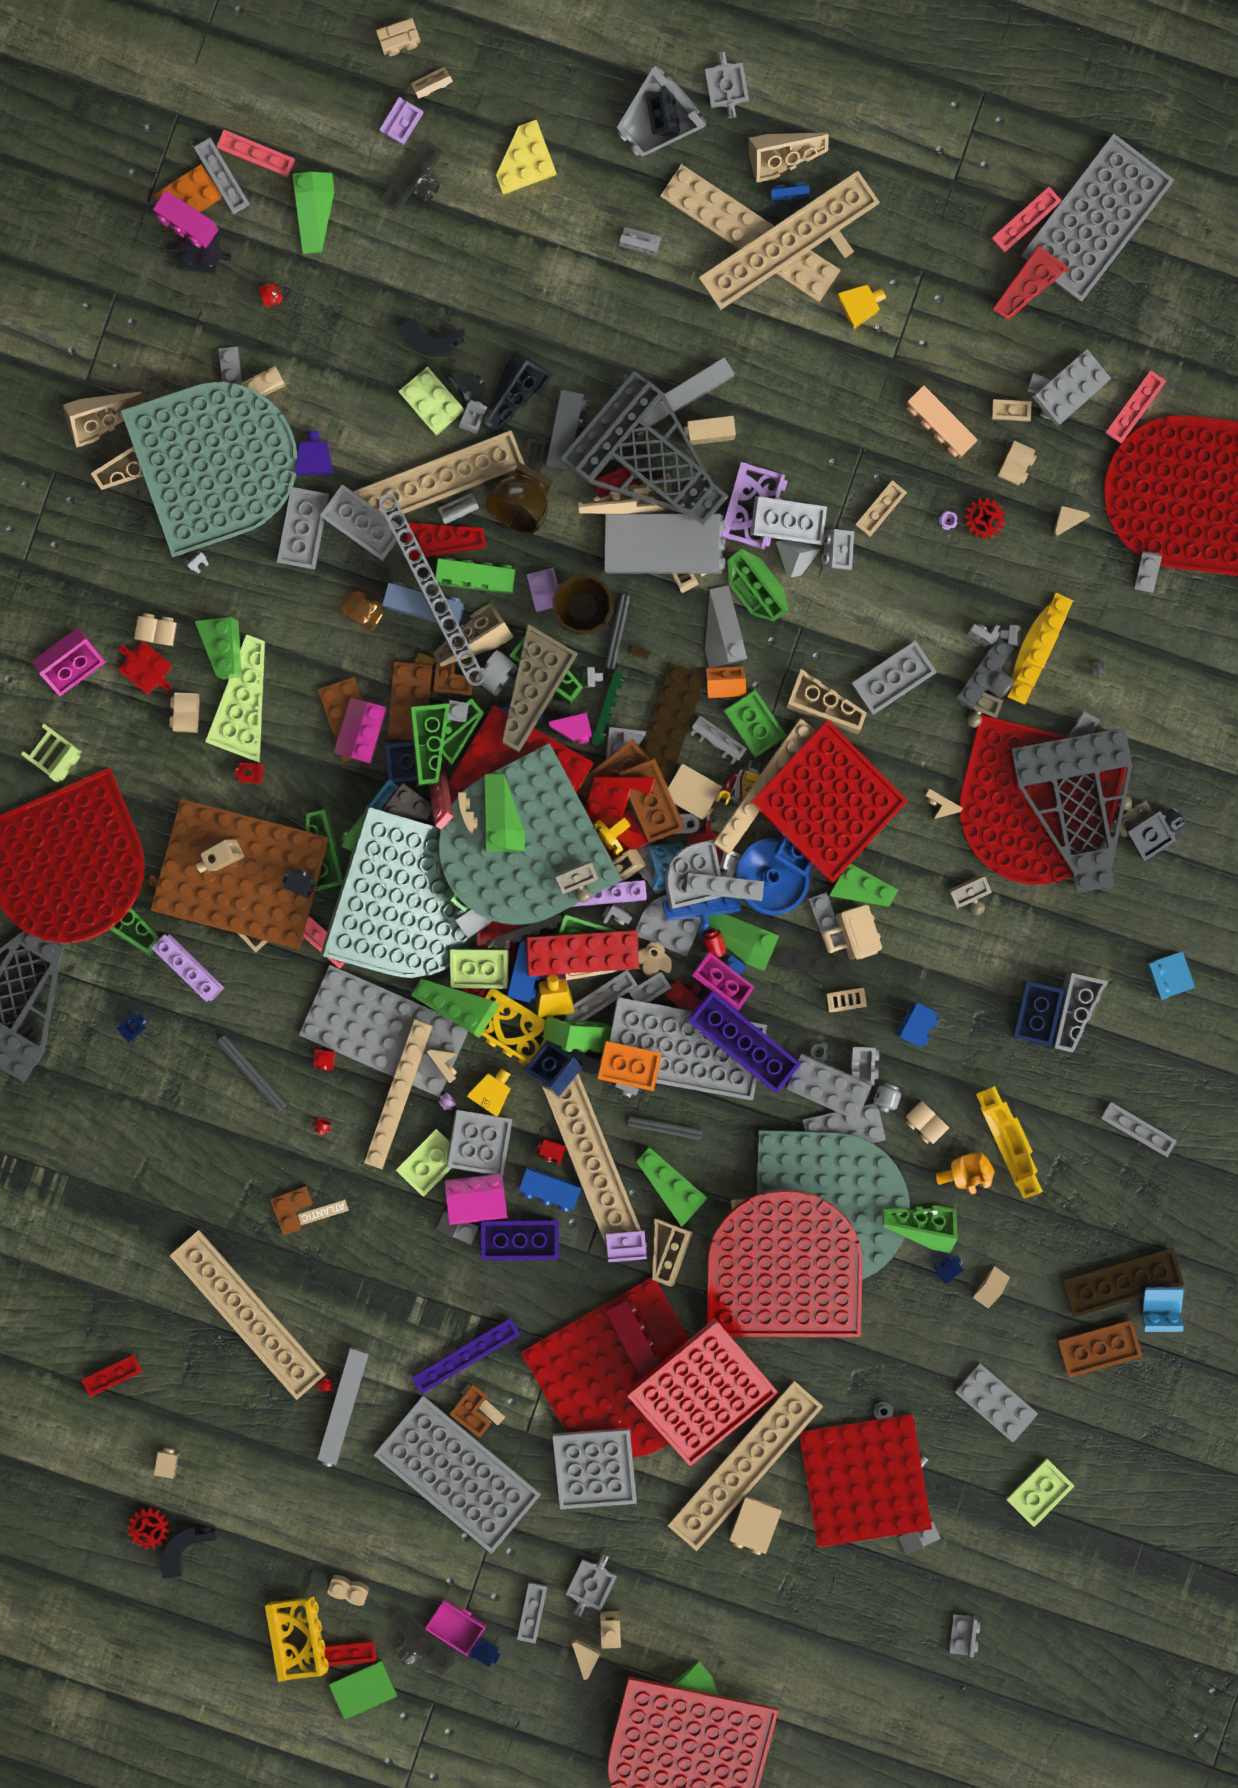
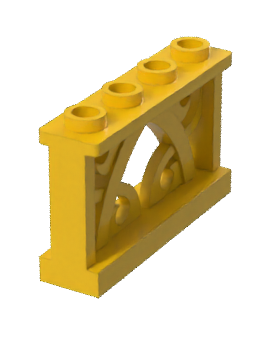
M491 988L485 999L490 1000L493 996L496 998L495 1002L500 1006L493 1015V1020H490L489 1028L483 1031L482 1036L487 1038L485 1042L491 1046L496 1047L498 1045L502 1047L503 1050L501 1052L507 1056L512 1057L514 1055L518 1057V1062L526 1067L547 1041L544 1039L539 1046L538 1042L534 1039L545 1029L546 1020L542 1017L538 1018V1015L497 989ZM504 1008H509L511 1011L508 1016H502L499 1013H504ZM520 1013L522 1015L520 1027L525 1035L516 1038H505L499 1019L509 1020ZM528 1021L532 1023V1027L528 1028L532 1031L530 1033L524 1027L525 1022ZM495 1030L498 1040L493 1036L489 1035L488 1033H491ZM531 1040L535 1045V1052L530 1056H526L522 1053V1048L527 1047L530 1049V1045L526 1041ZM518 1044L517 1051L507 1046Z
M314 1596L273 1601L265 1605L278 1682L323 1676L327 1673L328 1660L324 1655L325 1642L321 1637L322 1625L320 1620H318V1603L315 1601ZM298 1606L306 1608V1618L302 1616V1611L295 1617V1610ZM291 1607L290 1614L280 1612V1608ZM289 1622L288 1631H284L283 1624H285L287 1627ZM294 1625L308 1637L300 1653L294 1645L286 1643L285 1637L289 1636L293 1631ZM287 1649H291L293 1651V1653H291V1656H288ZM313 1657L316 1667L308 1669L302 1660L304 1659L307 1664H312L310 1658ZM299 1664L302 1671L291 1672L290 1668Z

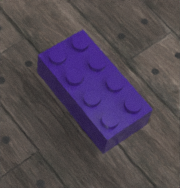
M559 1219L481 1221L482 1260L559 1259Z

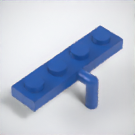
M720 897L670 909L668 900L662 902L666 921L700 917L699 934H704L709 927L708 916L735 913L741 910L739 899Z

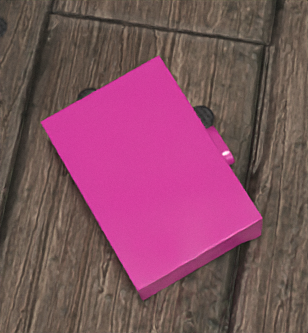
M444 1598L428 1622L425 1630L468 1656L485 1630L486 1624L473 1617L472 1613L465 1608H459Z

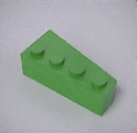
M650 1146L636 1160L682 1227L704 1203L707 1197Z

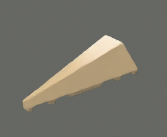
M666 473V480L671 479L670 473ZM664 477L657 480L652 478V481L664 480ZM666 483L667 493H672V483ZM633 484L625 489L663 502V499L645 484L639 486ZM654 484L665 493L664 484ZM610 492L609 496L603 498L595 497L593 501L586 504L578 503L579 513L675 514L673 510L616 492Z

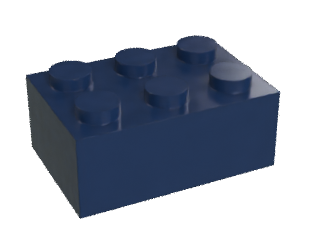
M1024 981L1012 1037L1052 1046L1064 990Z

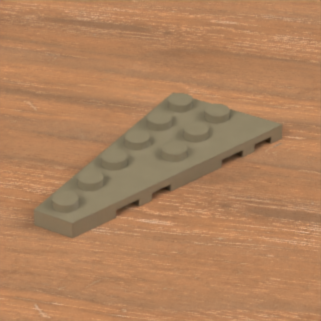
M529 624L502 741L503 744L518 753L578 655L575 651Z

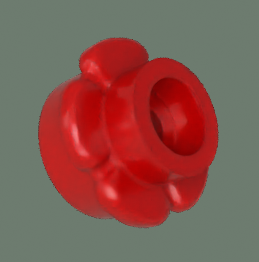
M317 1118L316 1122L313 1123L315 1131L319 1134L325 1135L331 1131V1123L325 1119Z
M320 1379L316 1385L318 1391H333L335 1383H331V1379Z

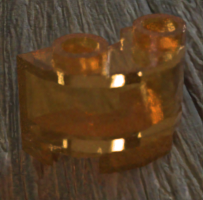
M358 590L355 593L352 592L341 612L374 631L385 613L382 610L383 605L375 600L371 603L365 599L366 595Z

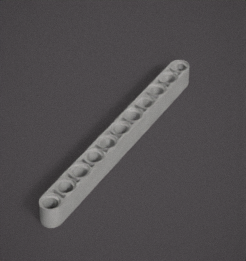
M391 494L383 495L379 501L381 510L467 682L472 686H479L484 681L483 672L397 500ZM387 499L393 500V507L389 509L384 508V501ZM396 516L402 518V523L399 526L392 524V519ZM409 534L411 536L410 542L402 543L400 540L401 536ZM412 551H417L420 553V557L418 560L412 561L409 558V554ZM422 568L428 570V576L425 578L418 576V571ZM433 585L437 588L435 595L427 594L426 590L429 586ZM444 603L446 605L445 611L442 613L436 612V604ZM452 620L454 628L446 630L444 628L445 621ZM460 637L463 640L462 646L454 647L452 645L453 639ZM470 655L472 657L471 663L468 665L462 664V656ZM478 672L481 676L480 680L472 682L470 680L471 673Z

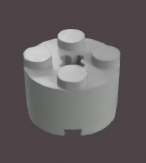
M498 650L495 651L488 659L484 668L482 667L481 669L484 681L480 685L497 697L503 689L502 685H508L513 678L510 674L513 675L519 668V665ZM479 673L475 678L477 682L480 680L481 677Z

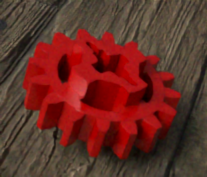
M980 498L978 499V504L971 503L972 509H966L969 515L964 516V519L968 520L965 526L971 527L968 532L974 531L975 538L981 535V539L984 540L986 535H988V538L992 539L993 533L996 536L999 535L997 529H1004L1001 523L1006 522V519L1002 518L1005 511L1000 512L999 509L1002 505L996 506V500L989 503V498H986L984 502ZM985 506L992 508L995 512L987 510ZM978 508V516L972 519L974 511ZM983 514L985 515V517L990 518L987 521V523H985V521H981ZM998 519L997 525L992 529L993 520ZM975 526L982 527L984 531L977 529Z
M150 1507L146 1512V1509L142 1508L141 1514L136 1511L134 1513L136 1518H130L133 1524L127 1527L132 1529L128 1536H134L132 1543L139 1542L138 1548L145 1545V1550H148L151 1545L155 1549L156 1543L161 1546L163 1544L161 1539L166 1540L168 1538L165 1533L170 1531V1528L166 1527L170 1522L163 1520L166 1515L160 1516L159 1509L153 1512V1508ZM150 1516L156 1518L158 1521L152 1520ZM142 1519V1525L136 1528L138 1520ZM147 1524L149 1527H155L151 1530V1533L149 1530H143ZM161 1529V1534L156 1539L155 1533L157 1530ZM142 1535L145 1538H147V1541L142 1539L140 1536Z

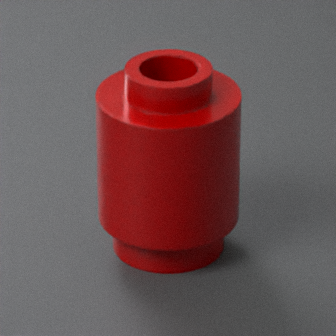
M715 928L706 930L702 938L707 952H710L717 958L723 956L726 946L721 931Z

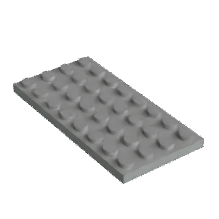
M1113 134L1020 257L1027 261L1038 245L1069 267L1054 283L1079 302H1082L1174 182V179Z
M329 965L299 1035L394 1077L414 1019L429 1023L433 1027L412 1085L440 1097L447 1079L427 1052L430 1049L459 1054L468 1031L432 1009ZM458 1054L453 1056L445 1063L447 1065L451 1064L453 1066Z
M617 997L609 1042L662 1053L656 1083L753 1100L757 1079L685 1021L692 1011ZM751 1022L766 1034L767 1025Z
M424 1395L374 1454L376 1458L491 1554L541 1495L538 1490Z

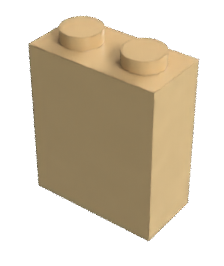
M734 416L688 421L687 427H684V432L691 445L735 440Z
M684 764L681 765L668 787L675 805L701 820L704 817L708 819L713 811L711 805L714 801L718 802L717 798L722 786Z
M745 1495L729 1536L732 1545L738 1548L748 1547L750 1552L761 1555V1553L766 1554L782 1511L781 1508Z

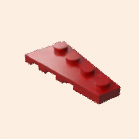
M1038 245L992 308L1009 320L1026 306L1030 300L1039 295L1043 289L1052 284L1062 273H1065L1069 267Z
M408 522L425 558L487 548L483 528ZM406 534L407 541L410 542L411 536ZM412 551L410 553L411 560L419 559V552Z

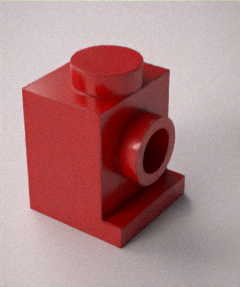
M240 763L239 767L236 766L235 778H239L238 782L263 784L264 765ZM247 769L252 771V775L249 777L245 775Z
M315 1049L314 1068L333 1070L336 1051Z
M544 1139L543 1143L539 1142L536 1153L543 1155L542 1159L553 1162L555 1159L557 1160L556 1164L560 1165L566 1145Z

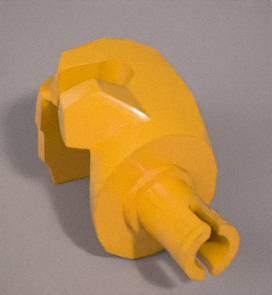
M979 1151L953 1160L951 1163L952 1170L936 1173V1180L939 1185L954 1181L959 1189H966L972 1195L976 1193V1185L983 1184L984 1189L990 1187L995 1172L988 1158Z

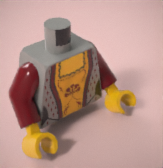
M750 760L748 771L740 770L733 773L725 781L717 801L719 802L720 798H725L726 805L729 800L742 802L760 776L761 763Z

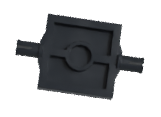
M186 235L184 238L181 237L178 246H166V253H173L178 256L177 270L216 275L219 261H231L232 253L220 251V235H215L206 249L202 246L200 248L194 246Z

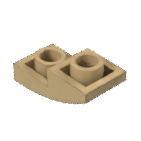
M458 792L462 820L468 832L474 834V829H477L478 817H474V812H466V809H470V798H466V793Z

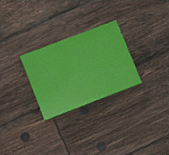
M753 690L723 710L755 758L787 737L756 690Z
M382 1660L329 1683L344 1720L397 1697L395 1688Z

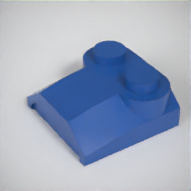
M782 835L774 850L773 858L789 868L792 874L800 875L803 878L806 877L812 864Z

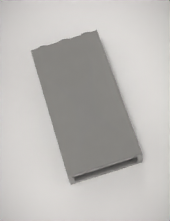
M606 514L605 572L608 574H722V569H725V558L722 557V550H725V538H722V531H725L726 521L722 519L720 514H713L704 526L686 514Z

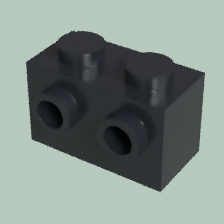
M658 92L646 96L652 134L667 136L680 132V119L677 115V101L674 94Z
M297 869V871L291 870L290 873L287 872L282 883H284L283 888L309 899L317 881L310 879L311 874Z

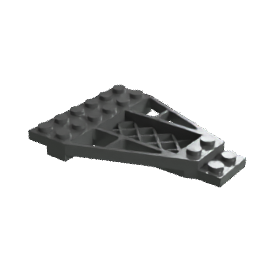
M636 371L629 376L560 458L562 462L591 485L690 515L702 526L707 523L728 498V495L718 488L707 474L664 393L650 381L645 380ZM660 401H663L675 423L665 436H661L644 422L645 418ZM676 428L693 455L695 463L667 441ZM646 431V441L635 442L634 432ZM648 433L657 440L649 441ZM632 435L633 442L625 443ZM660 443L661 453L650 454L649 444ZM647 445L648 454L636 455L635 446ZM663 445L671 452L663 453ZM633 446L634 456L623 457L622 447ZM675 455L676 465L665 466L664 456ZM662 457L663 467L651 468L650 458ZM648 458L649 468L637 469V459ZM678 458H680L686 464L678 465ZM612 459L616 460L631 473V476L621 488L594 480ZM634 459L635 468H633L625 460ZM690 468L691 478L679 479V469ZM677 469V479L666 480L665 470ZM692 469L697 472L694 477ZM663 470L664 480L652 481L651 471ZM649 471L650 481L639 472ZM637 478L661 497L663 502L625 489L633 479ZM690 481L681 491L680 482ZM678 482L679 492L667 493L666 483ZM654 484H664L665 493ZM670 496H677L674 500L670 498Z
M1120 728L1011 749L1017 787L1067 863L1068 868L1073 874L1076 893L1115 886L1112 867L1132 770L1126 729ZM1125 767L1127 770L1122 795L1110 798L1103 797L1099 773ZM1093 773L1094 780L1086 774ZM1081 775L1076 784L1068 779L1069 777ZM1083 777L1093 782L1088 791L1078 786ZM1062 779V781L1058 785L1057 780ZM1065 780L1074 786L1069 795L1059 789ZM1050 781L1056 807L1038 811L1024 787ZM1094 785L1096 789L1097 798L1090 794V791L1092 790ZM1076 788L1085 793L1080 802L1070 797ZM1059 793L1066 797L1062 805ZM1087 796L1096 801L1091 810L1082 805ZM1068 799L1077 804L1072 814L1063 809ZM1121 799L1114 837L1112 838L1109 831L1105 802ZM1098 804L1101 817L1093 813ZM1079 807L1088 812L1083 822L1074 816ZM1057 812L1064 847L1057 841L1043 819L1042 813ZM1063 812L1070 816L1066 823ZM1090 815L1100 820L1095 829L1085 824ZM1072 818L1081 824L1076 832L1066 827ZM1101 823L1103 825L1104 836L1097 832V829L1099 828ZM1083 826L1092 831L1087 840L1077 835ZM1067 831L1073 834V837L1069 842ZM1094 834L1104 839L1098 848L1089 843ZM1075 837L1084 842L1079 852L1070 846ZM1106 842L1107 849H1101ZM1086 845L1096 850L1082 853ZM1070 850H1072V851L1075 852L1076 854H1075V855H1071Z
M25 931L0 948V954L9 949V953L0 966V978L5 972L7 981L0 982V985L7 984L10 993L0 996V1014L2 1022H0V1069L22 1082L26 1081L34 1066L38 1064L46 1051L45 1047L63 949L66 943H54L38 939ZM20 945L25 947V949L18 950ZM28 951L30 961L20 964L18 953ZM31 952L41 957V959L33 960ZM15 955L17 965L8 967L9 963ZM44 961L46 971L36 974L34 963ZM31 964L33 975L23 977L21 966ZM17 967L20 978L10 980L8 969ZM44 975L38 983L37 976ZM52 975L47 1011L44 1014L36 1009L33 1004ZM34 977L36 988L26 990L24 979ZM20 980L23 991L13 993L11 982ZM34 991L28 1000L27 992ZM24 993L26 1004L16 1006L14 996ZM11 997L13 1007L3 1010L1 999ZM24 1007V1009L18 1017L17 1009ZM14 1010L16 1021L6 1023L4 1012ZM30 1010L45 1018L40 1046L17 1032Z

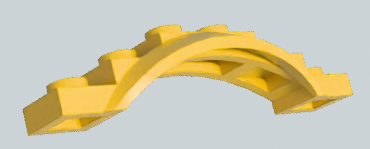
M1055 593L1050 605L1040 613L1033 623L1019 651L1012 677L1014 682L1007 696L1008 698L1023 705L1026 704L1059 636L1073 600Z
M995 1086L977 1093L976 1095L981 1104L984 1117L1023 1199L1041 1193L1042 1189L1035 1176V1173L1038 1171L1030 1156L1033 1151L1018 1118H1013L1006 1102L1002 1103Z

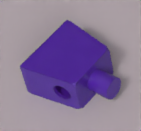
M308 431V442H300L296 464L297 475L334 474L328 443L320 442L319 431Z

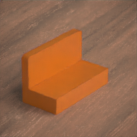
M745 666L706 668L708 698L746 696Z

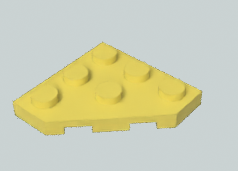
M537 120L518 126L496 174L503 195L557 175Z

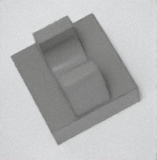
M199 549L191 551L183 559L186 565L197 573L201 572L198 568L200 563H204L206 566L209 564Z
M1010 625L1009 631L1001 630L1000 638L1008 640V644L1011 646L1020 647V626Z
M595 667L581 669L582 688L595 687V682L603 681V673H595Z

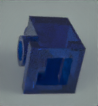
M134 1013L116 1029L130 1043L148 1028L145 1025L148 1022L142 1014L137 1015ZM133 1023L138 1025L137 1030L131 1028Z
M957 1255L952 1258L946 1257L939 1263L941 1265L939 1268L936 1265L932 1267L945 1284L964 1271L961 1267L964 1264Z
M479 1637L469 1656L490 1667L491 1663L496 1664L500 1657L498 1653L499 1647ZM488 1651L490 1655L488 1657H484L482 1655V1652Z

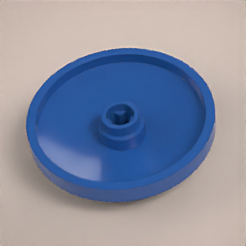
M776 838L763 839L751 844L740 855L735 868V878L764 881L762 901L743 899L751 909L764 915H780L793 910L802 902L809 887V872L804 878L800 875H794L790 872L789 868L773 858L774 850L780 839Z

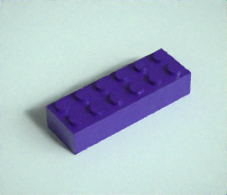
M709 990L685 1019L686 1022L775 1094H778L801 1065L713 991Z

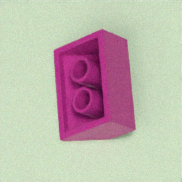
M79 627L32 661L39 674L59 697L106 663Z
M350 698L334 753L371 764L387 708Z
M587 713L549 722L550 729L573 743L577 742L578 745L589 743V739L592 738Z
M710 952L691 975L737 1011H739L755 988V986Z
M502 1174L445 1180L450 1225L507 1218Z

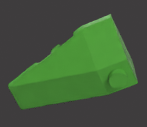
M485 774L486 852L525 851V831L505 775Z

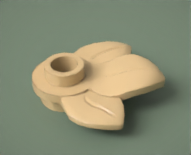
M651 942L646 948L638 951L639 963L643 964L645 975L653 977L658 973L659 969L670 973L672 961L665 954V949L661 943Z

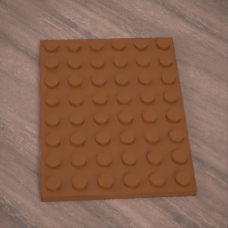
M180 799L151 911L300 950L330 838ZM224 840H237L245 857L217 871L206 870L202 873L199 872L196 862L202 860L201 853ZM297 869L311 874L310 879L317 881L309 899L283 888L284 883L282 881L287 872L290 873L291 870L297 871Z

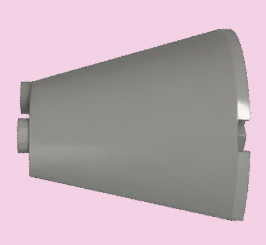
M657 66L652 68L617 126L619 136L624 141L628 139L632 144L630 147L637 156L641 155L642 157L706 126L704 117H699L698 113L700 111L670 77H665L663 75L664 71ZM658 92L674 94L677 101V115L680 119V132L667 136L652 134L646 96Z

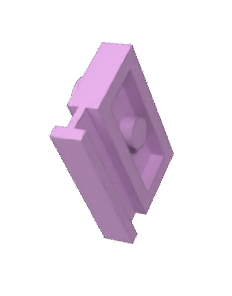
M399 97L381 126L380 132L385 133L390 138L404 145L423 115V111Z
M554 568L527 574L536 612L552 608V598L558 588Z
M644 1230L606 1234L608 1262L647 1259Z

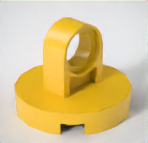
M623 818L611 829H608L600 820L593 824L595 830L599 829L598 835L610 850L615 849V855L623 851L616 838L631 826L626 818Z

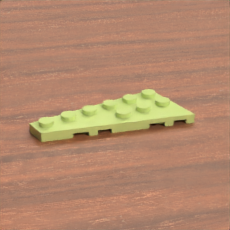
M246 634L240 650L242 678L229 679L205 742L260 763L265 641Z

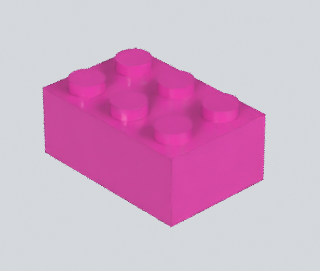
M168 191L164 192L153 209L156 213L155 217L161 224L166 227L172 226L171 228L174 229V232L183 238L186 235L190 243L197 248L202 246L206 249L218 231L217 226L212 220Z

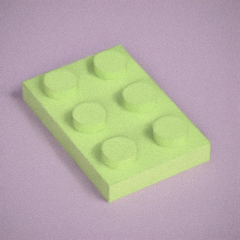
M428 367L399 390L402 397L436 436L465 412V409Z
M450 949L451 988L508 989V949Z
M436 1129L396 1170L423 1197L451 1169L446 1167L450 1141Z
M1046 1458L1006 1500L1035 1527L1074 1485Z

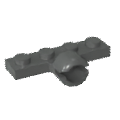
M998 637L956 700L972 710L986 690L991 691L999 698L1004 697L1012 687L1014 680L1005 674L1001 668L1014 647Z

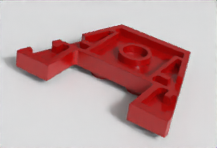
M595 777L585 809L588 817L594 822L600 820L608 829H611L623 819L631 789L650 795L656 777ZM628 828L617 839L630 849H634L639 832Z

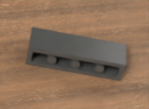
M561 390L546 464L547 468L569 472L570 467L562 462L560 458L578 438L576 437L577 430L582 429L583 419L580 418L581 411H585L587 400H584V394Z

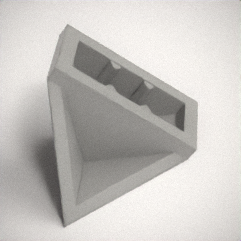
M789 540L776 542L788 579L801 576L821 550V548L802 542Z

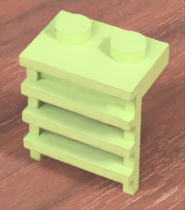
M43 724L42 727L48 732L30 756L24 751L21 755L48 774L51 779L59 782L67 776L71 765H75L79 760V755L82 751ZM51 735L55 736L57 739L42 759L37 762L34 757ZM63 742L66 745L49 769L45 768L43 764L58 744Z

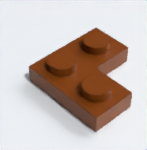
M436 659L433 692L472 696L473 686L467 682L464 675L455 674L456 662L440 666ZM470 676V680H471L472 682H473L474 676Z
M307 1186L270 1199L283 1236L302 1229L296 1210L313 1204Z
M473 1383L449 1414L479 1438L492 1423L477 1411L488 1397V1394Z

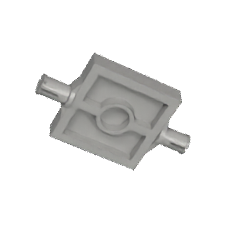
M722 52V57L721 53L717 54L719 65L714 68L705 69L711 108L727 107L728 118H732V115L735 118L737 117L735 106L739 103L749 102L743 63H727L725 52Z
M601 1554L597 1564L582 1559L566 1592L567 1596L574 1598L578 1602L574 1614L577 1615L578 1613L580 1617L585 1606L601 1611L617 1578L616 1574L609 1572L605 1568L609 1558L607 1555Z

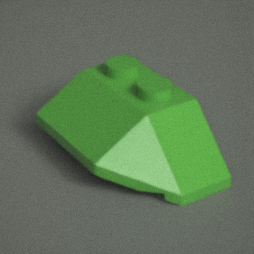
M741 549L727 560L729 585L752 615L774 622L788 611L785 590L762 559Z

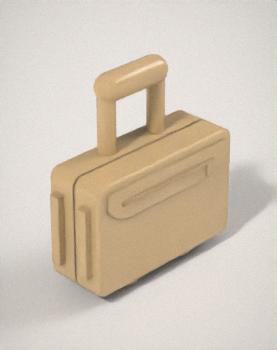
M868 905L857 906L836 914L839 927L822 933L826 949L829 953L846 948L850 959H862L877 954V951L882 950L879 939L881 936L877 933L874 923L875 917L871 914ZM841 931L844 944L834 947L830 935Z

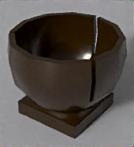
M519 462L513 476L501 480L490 491L486 500L487 510L497 521L507 527L517 509H519L509 529L522 534H534L546 520L548 514L546 498L553 480Z
M589 574L572 575L559 584L552 598L553 616L561 628L574 635L595 634L603 629L604 625L608 624L614 612L612 593L604 581L593 575H590V578H588Z

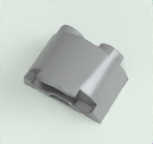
M852 1047V1076L874 1085L875 1079H878V1068H875V1061H879V1049L875 1047Z

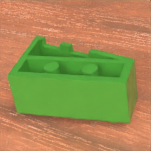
M232 617L195 621L216 676L221 679L242 678L239 621Z
M850 864L839 875L828 896L889 907L898 889Z
M547 1016L543 1038L561 1046L562 1050L573 1051V1049L581 1052H588V1049H590L591 1051L602 1053L605 1041H609L611 1026L605 1023L581 1020V1022H570L571 1019L568 1018L560 1021L553 1016Z

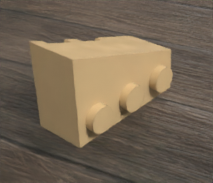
M655 1218L653 1280L671 1287L674 1286L693 1231Z

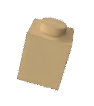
M171 1448L159 1450L154 1475L173 1479L176 1473L179 1453H176Z

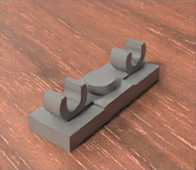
M701 716L692 726L691 736H694L696 732L700 733L701 738L699 741L702 742L707 738L714 747L725 751L722 755L723 758L728 754L733 757L730 762L731 764H734L736 760L739 761L747 750L746 747Z

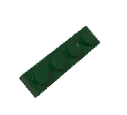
M614 671L592 739V745L599 747L600 743H604L607 733L603 731L605 725H610L613 715L609 713L611 707L616 706L619 697L615 694L617 688H622L625 679L621 677L622 672Z

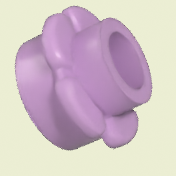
M945 511L939 517V524L945 530L953 529L957 525V515L954 512Z
M447 1092L444 1095H440L441 1100H439V1103L443 1109L452 1110V1107L456 1105L453 1098Z

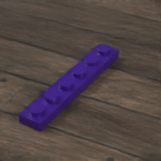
M509 1318L414 1375L412 1379L421 1394L521 1334L513 1320Z

